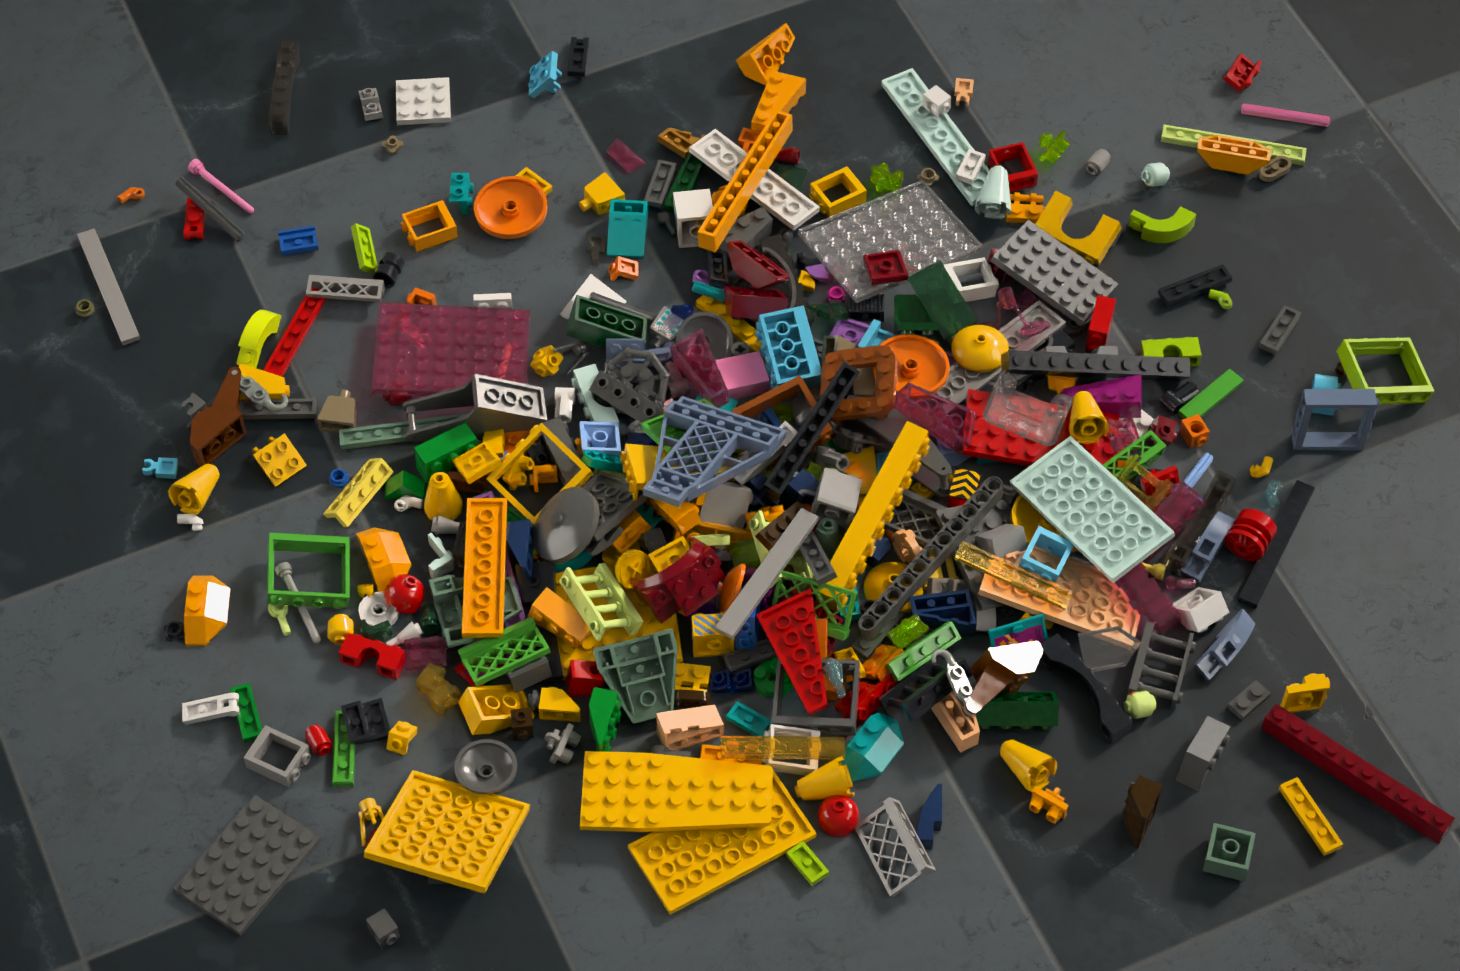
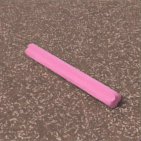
M1245 103L1241 107V113L1246 115L1328 127L1330 124L1329 116Z

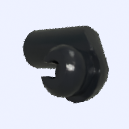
M805 252L797 253L796 261L803 267L823 264L822 257L809 259L806 257Z

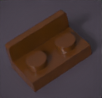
M449 471L448 476L457 491L482 494L485 490L489 491L491 483L486 479L488 476L484 475L468 484L459 471Z

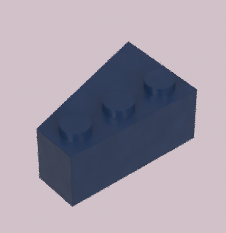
M969 589L909 597L908 612L910 622L916 621V626L920 623L922 628L936 630L946 622L952 621L958 633L975 636L977 624Z

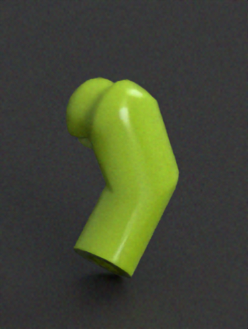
M1210 289L1208 298L1217 300L1223 309L1231 308L1232 300L1228 293Z

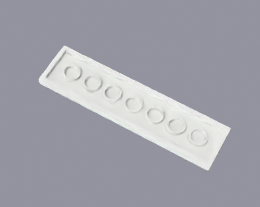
M716 129L690 146L689 151L729 182L748 154ZM770 169L767 170L750 197L792 230L797 229L817 214L820 208Z

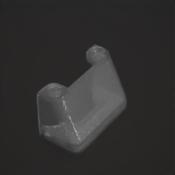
M1001 370L983 413L986 422L1045 446L1055 444L1074 398L1058 394L1053 398L1051 404L1016 391V377L1007 371Z

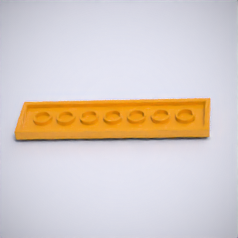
M467 498L462 638L503 637L507 498Z

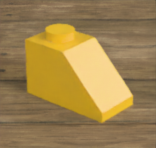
M556 687L541 689L539 703L540 719L581 722L580 708L563 689Z

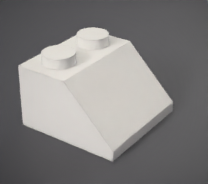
M1200 587L1168 606L1171 613L1187 630L1197 633L1204 632L1208 629L1209 625L1221 621L1223 616L1230 613L1220 591Z

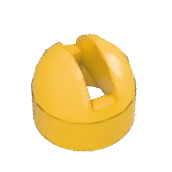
M373 584L358 585V595L361 598H364L365 594L368 597L372 596L374 592Z

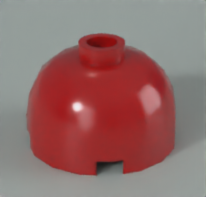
M399 574L388 582L383 592V597L389 607L392 605L397 608V612L412 614L421 607L425 597V590L421 581L409 574Z
M841 795L826 798L821 803L817 816L819 827H822L827 835L836 838L850 835V832L859 823L860 818L858 806L854 800Z

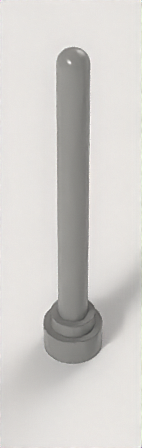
M283 562L277 565L275 568L276 574L285 581L288 590L298 591L292 579L293 570L290 563ZM297 607L313 642L318 644L321 638L306 607Z

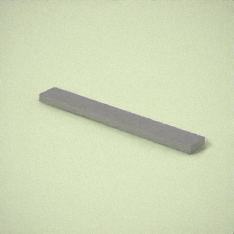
M95 228L78 233L79 242L122 346L141 340Z
M803 508L800 509L715 626V631L732 640L819 521V516Z

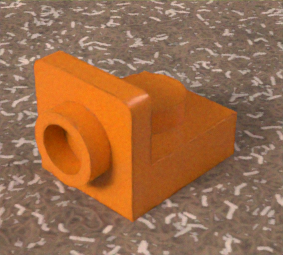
M618 256L609 266L610 280L615 281L618 276L636 280L638 278V262Z
M416 287L406 298L408 312L411 313L417 305L434 311L437 307L435 294Z

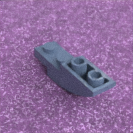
M1219 511L1217 512L1192 551V555L1182 571L1183 575L1199 583L1201 582L1215 555L1221 549L1225 536L1233 526L1235 519Z
M1241 609L1216 636L1217 640L1194 664V667L1206 680H1210L1222 666H1227L1251 635L1255 622L1244 609Z

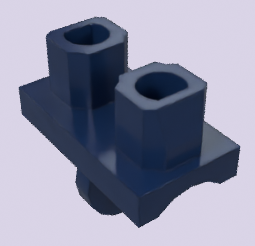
M763 473L752 478L745 485L753 493L754 501L751 503L752 507H755L756 504H759L761 507H765L766 504L774 507L780 501L778 499L775 502L760 492L768 479Z

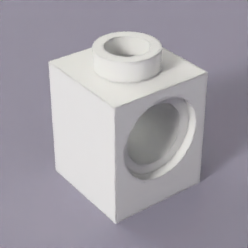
M935 85L923 94L922 106L938 118L950 110L951 96Z

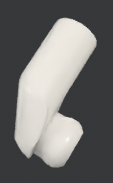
M405 495L395 501L394 507L397 511L401 512L410 507L422 509L424 500Z
M195 514L177 515L178 524H192L193 531H201L203 529V520Z

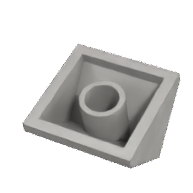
M1008 523L979 534L974 538L990 560L994 558L1000 560L1005 558L1006 554L1018 550L1021 552L1028 547L1024 526Z

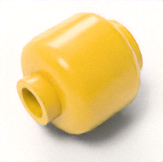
M337 614L328 621L327 637L336 645H342L348 633L354 634V622L347 615Z

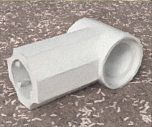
M555 387V418L560 417L562 423L567 424L571 422L572 407L575 404V388Z

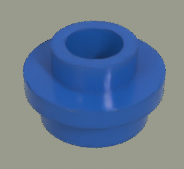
M335 469L329 476L330 484L337 488L345 486L349 481V476L343 469Z

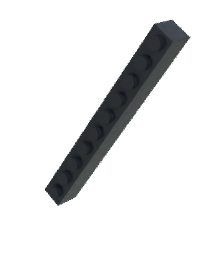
M1008 350L1001 354V373L1095 378H1122L1142 374L1143 380L1183 381L1190 377V358Z

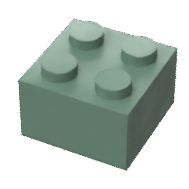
M1214 823L1209 838L1203 871L1245 881L1256 833Z

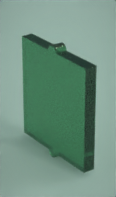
M779 164L776 174L799 192L802 191L808 170L797 168L794 165Z

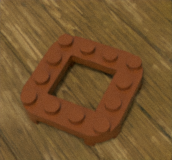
M869 346L828 353L822 366L820 397L843 362L848 363L855 369L877 366L875 396L843 399L830 421L841 425L842 420L869 417L883 420L885 415L897 407L896 383L897 368H900V362L889 346Z

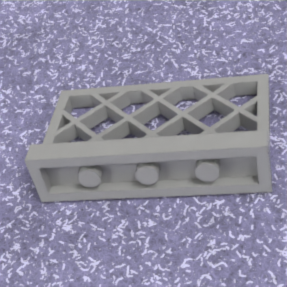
M888 797L883 801L884 805L859 822L855 830L889 896L894 897L925 874L930 875L936 869L900 801ZM884 812H887L889 816L887 825L879 823L880 817ZM868 824L873 825L871 836H865L862 830ZM878 826L886 827L883 839L875 838ZM891 829H895L898 833L896 842L888 841ZM874 841L882 842L879 854L873 851ZM887 843L895 845L892 857L884 855ZM900 846L905 847L907 850L905 860L897 858ZM883 858L891 859L889 871H883L881 867ZM896 861L904 862L901 874L893 873ZM909 864L915 865L918 871L911 877L906 876ZM892 876L900 877L899 885L893 889L891 886Z

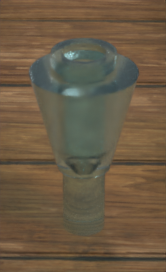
M837 659L829 660L825 663L826 665L823 667V670L833 686H835L838 698L845 697L842 662L837 661Z

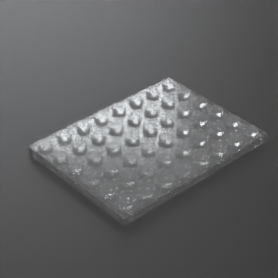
M924 180L798 230L799 237L856 303L943 268L944 264L955 263L983 251V245ZM900 250L909 280L872 286L863 261V255Z

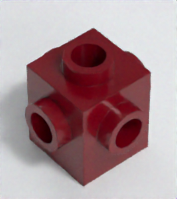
M1159 415L1149 425L1148 431L1152 430L1167 447L1174 443L1177 432H1175L1177 421ZM1149 437L1148 442L1153 443V445H1156V443Z

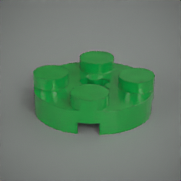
M777 658L761 663L754 671V687L764 697H774L775 681L769 680L771 676H776ZM787 673L784 674L782 697L788 695L793 688Z

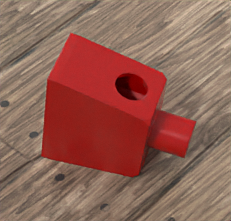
M570 660L566 676V688L569 697L592 695L594 687L602 688L603 684H607L597 668L596 661Z

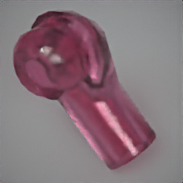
M1169 576L1165 579V584L1169 590L1195 588L1196 581L1194 578L1175 580V577Z

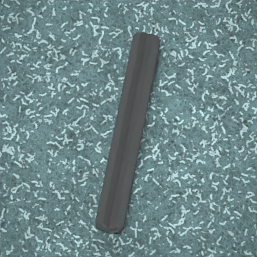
M591 292L589 295V299L646 317L647 324L652 325L657 315L595 292Z

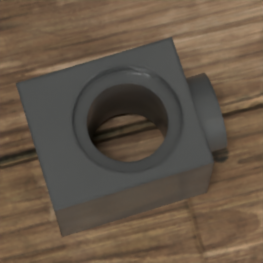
M385 908L366 919L368 930L381 948L386 945H392L400 937L397 925Z

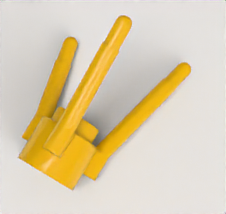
M366 798L359 803L361 811L358 812L360 818L362 847L366 845L365 818L366 820H371L372 824H376L375 818L378 815L381 820L385 817L381 807L376 805L373 798Z

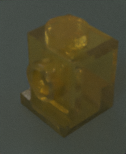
M429 663L416 680L417 691L435 700L437 697L436 691L440 690L445 683L444 675L446 670L439 665L435 666Z
M446 680L428 694L429 705L443 718L445 711L452 709L457 704L458 696L461 695V692L455 685H451Z

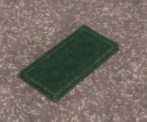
M941 260L907 278L931 320L938 322V331L944 341L956 335L963 328L977 323L975 316Z

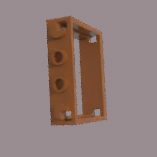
M798 376L732 409V412L751 418L800 392L803 393L812 410L817 402L802 377ZM829 422L809 453L815 447L821 444L825 445L827 441L834 438L833 429ZM785 451L766 467L767 472L775 468Z

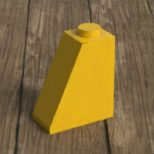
M239 364L242 376L253 378L268 392L270 399H283L282 394L290 397V387L286 385L284 377ZM241 392L240 400L248 399V398Z

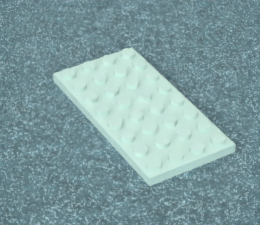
M1071 436L1010 480V485L1112 583L1175 536L1174 531Z

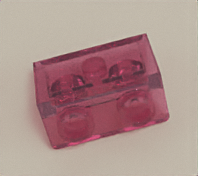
M415 637L404 640L406 671L447 668L445 637Z

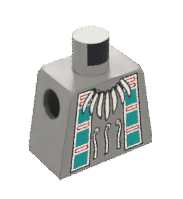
M664 306L650 326V348H660L670 341L676 342L678 329L685 318Z

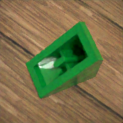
M403 470L386 481L384 498L400 499L407 495L424 500L425 481Z

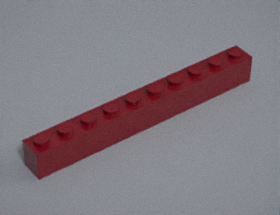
M1277 703L1265 716L1261 730L1429 839L1440 844L1449 832L1455 819L1453 816Z

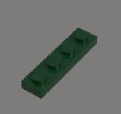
M690 152L664 203L665 210L674 212L673 192L692 191L705 164Z

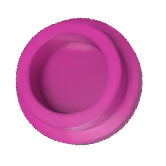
M832 287L827 293V299L832 304H841L846 298V294L841 287Z

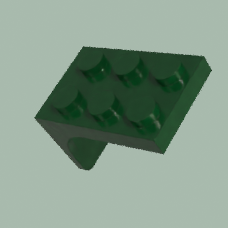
M898 294L894 296V332H899V335L918 332L919 336H929L938 330V322H933L931 295Z

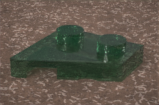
M840 300L808 305L809 313L817 312L818 317L825 318L828 321L849 320L845 303Z

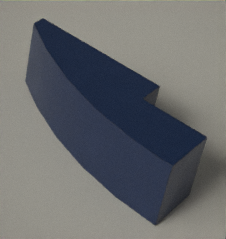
M937 784L929 795L920 814L917 827V835L924 849L930 850L933 847V832L941 831L942 784Z

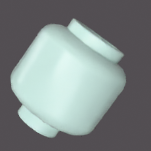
M1161 162L1150 163L1144 167L1141 177L1149 187L1163 186L1170 177V171Z

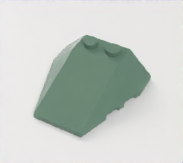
M446 575L430 579L429 585L435 611L448 648L467 644L475 640L476 638H462L464 578ZM505 577L504 622L522 612L512 577Z
M673 628L593 649L599 672L610 689L618 692L621 706L633 724L656 718V713L673 711L678 650Z

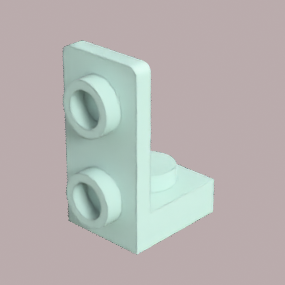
M429 533V545L440 557V559H435L428 565L430 577L434 579L453 571V561L455 559L449 550H445L439 537L435 538L432 533Z

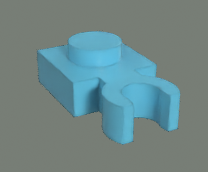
M158 457V462H154L151 459L144 460L145 466H150L149 468L142 469L144 475L155 473L156 478L176 479L179 465L178 458Z

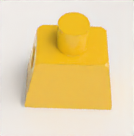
M604 172L584 187V199L579 202V206L582 211L592 208L597 215H602L610 212L611 199L625 200V194L608 174Z

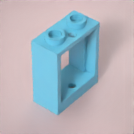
M1038 526L1017 570L1054 587L1074 545L1069 540ZM1035 545L1062 558L1056 570L1029 557Z

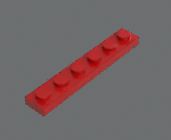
M312 287L311 291H319L321 289ZM304 297L263 371L281 377L285 375L327 298Z

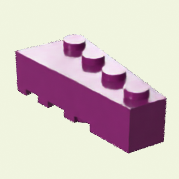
M1142 374L1063 388L1062 404L1072 407L1073 396L1077 392L1087 391L1091 393L1101 412L1118 414L1119 418H1141Z

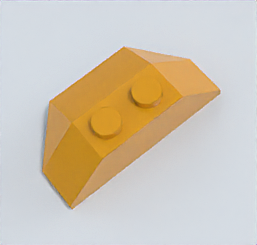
M1221 135L1199 137L1197 152L1213 169L1248 175L1268 165L1270 162L1271 149L1265 148L1255 141Z
M371 528L356 533L357 540L378 592H384L388 582L393 577L399 574H408L411 562L399 532Z
M192 576L188 581L184 612L186 646H206L227 625L231 590L214 576Z

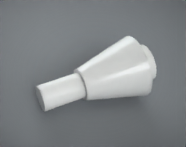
M411 621L395 638L387 641L386 644L397 646L400 643L422 639L420 635L423 632L418 623L413 624Z

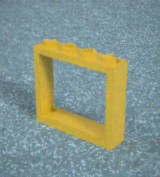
M542 423L539 426L535 425L530 430V435L526 439H521L516 444V449L512 453H507L502 458L503 465L489 472L486 478L528 520L530 519L534 526L540 512L535 517L532 516L497 480L543 433L581 469L560 491L570 487L581 488L594 475Z

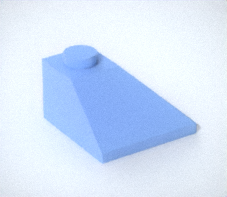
M579 422L582 453L585 450H593L620 456L621 446L618 422Z

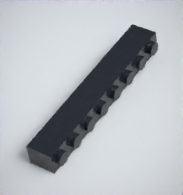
M843 362L760 490L761 493L777 502L857 379L860 371Z

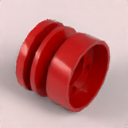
M1243 509L1226 534L1224 542L1231 553L1246 561H1258L1262 558L1268 548V544L1275 536L1277 527L1274 521L1265 513L1256 509Z

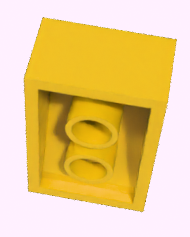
M511 684L467 687L458 701L472 735L491 734L511 727L510 711L512 709L531 708L528 706V700L524 691L521 690L515 693ZM531 709V714H532V719H533L535 716H534V713H533V711H532V709Z

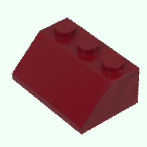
M724 286L726 313L733 320L750 318L751 321L759 322V315L787 309L788 298L779 290Z

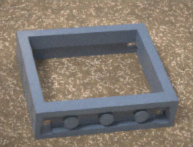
M1304 389L1291 433L1293 450H1363L1365 442H1368V432L1372 430V420H1375L1376 417L1375 410L1379 408V399L1376 398L1375 389ZM1313 408H1365L1357 432H1306Z

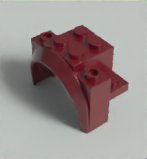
M695 537L688 538L689 541L693 542L692 547L675 563L653 576L644 579L633 578L630 581V585L640 601L650 607L661 624L677 612L685 617L693 613L719 594L714 585L726 577L720 568L722 563L713 548Z

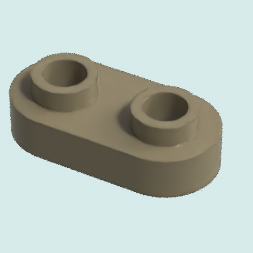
M1286 156L1275 157L1270 160L1268 165L1259 169V178L1265 182H1271L1290 171L1291 160Z

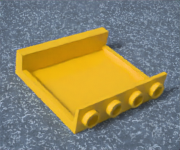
M625 444L624 451H621L620 462L623 463V472L626 473V482H629V492L632 493L633 500H637L638 491L643 490L653 477L658 446ZM664 449L662 452L661 461L668 454ZM706 493L694 499L696 505H704Z

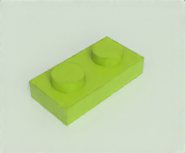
M804 841L786 852L787 858L811 886H814L829 875V870Z

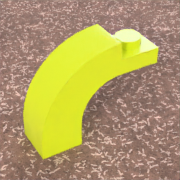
M259 310L253 314L246 324L238 344L240 351L237 365L244 364L257 368L262 346L271 333H277L282 315L267 310Z

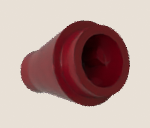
M795 147L781 149L774 161L795 165V163L800 162V149Z

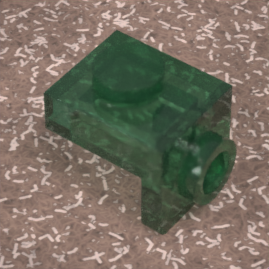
M365 619L361 620L362 628H360V632L365 638L385 642L393 637L388 620L371 627L368 626Z

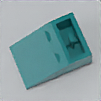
M611 199L607 256L644 258L648 201Z

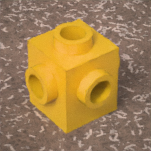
M552 345L540 348L533 355L534 359L530 366L541 377L556 374L559 370L558 366L564 358L559 352H553L555 348Z

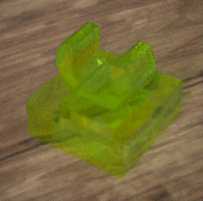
M780 404L772 407L773 412L782 424L784 421H792V404Z

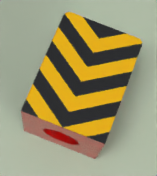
M956 468L949 492L950 499L947 508L965 504L979 488L981 473Z

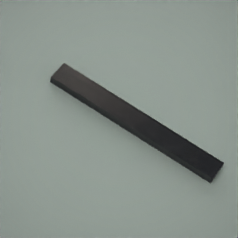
M1299 480L1296 481L1275 523L1277 527L1276 534L1268 544V548L1262 558L1256 561L1238 598L1239 602L1257 608L1315 487Z

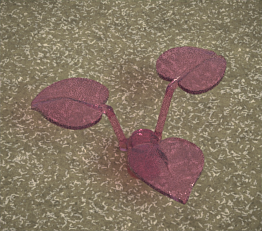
M1011 287L1002 288L997 292L1000 300L997 303V321L980 324L999 330L1001 307H1003L1007 311L1016 310L1025 326L1020 330V334L1023 337L1038 335L1051 327V324L1045 320H1036L1028 324L1019 309H1026L1037 302V299L1027 288L1015 298Z

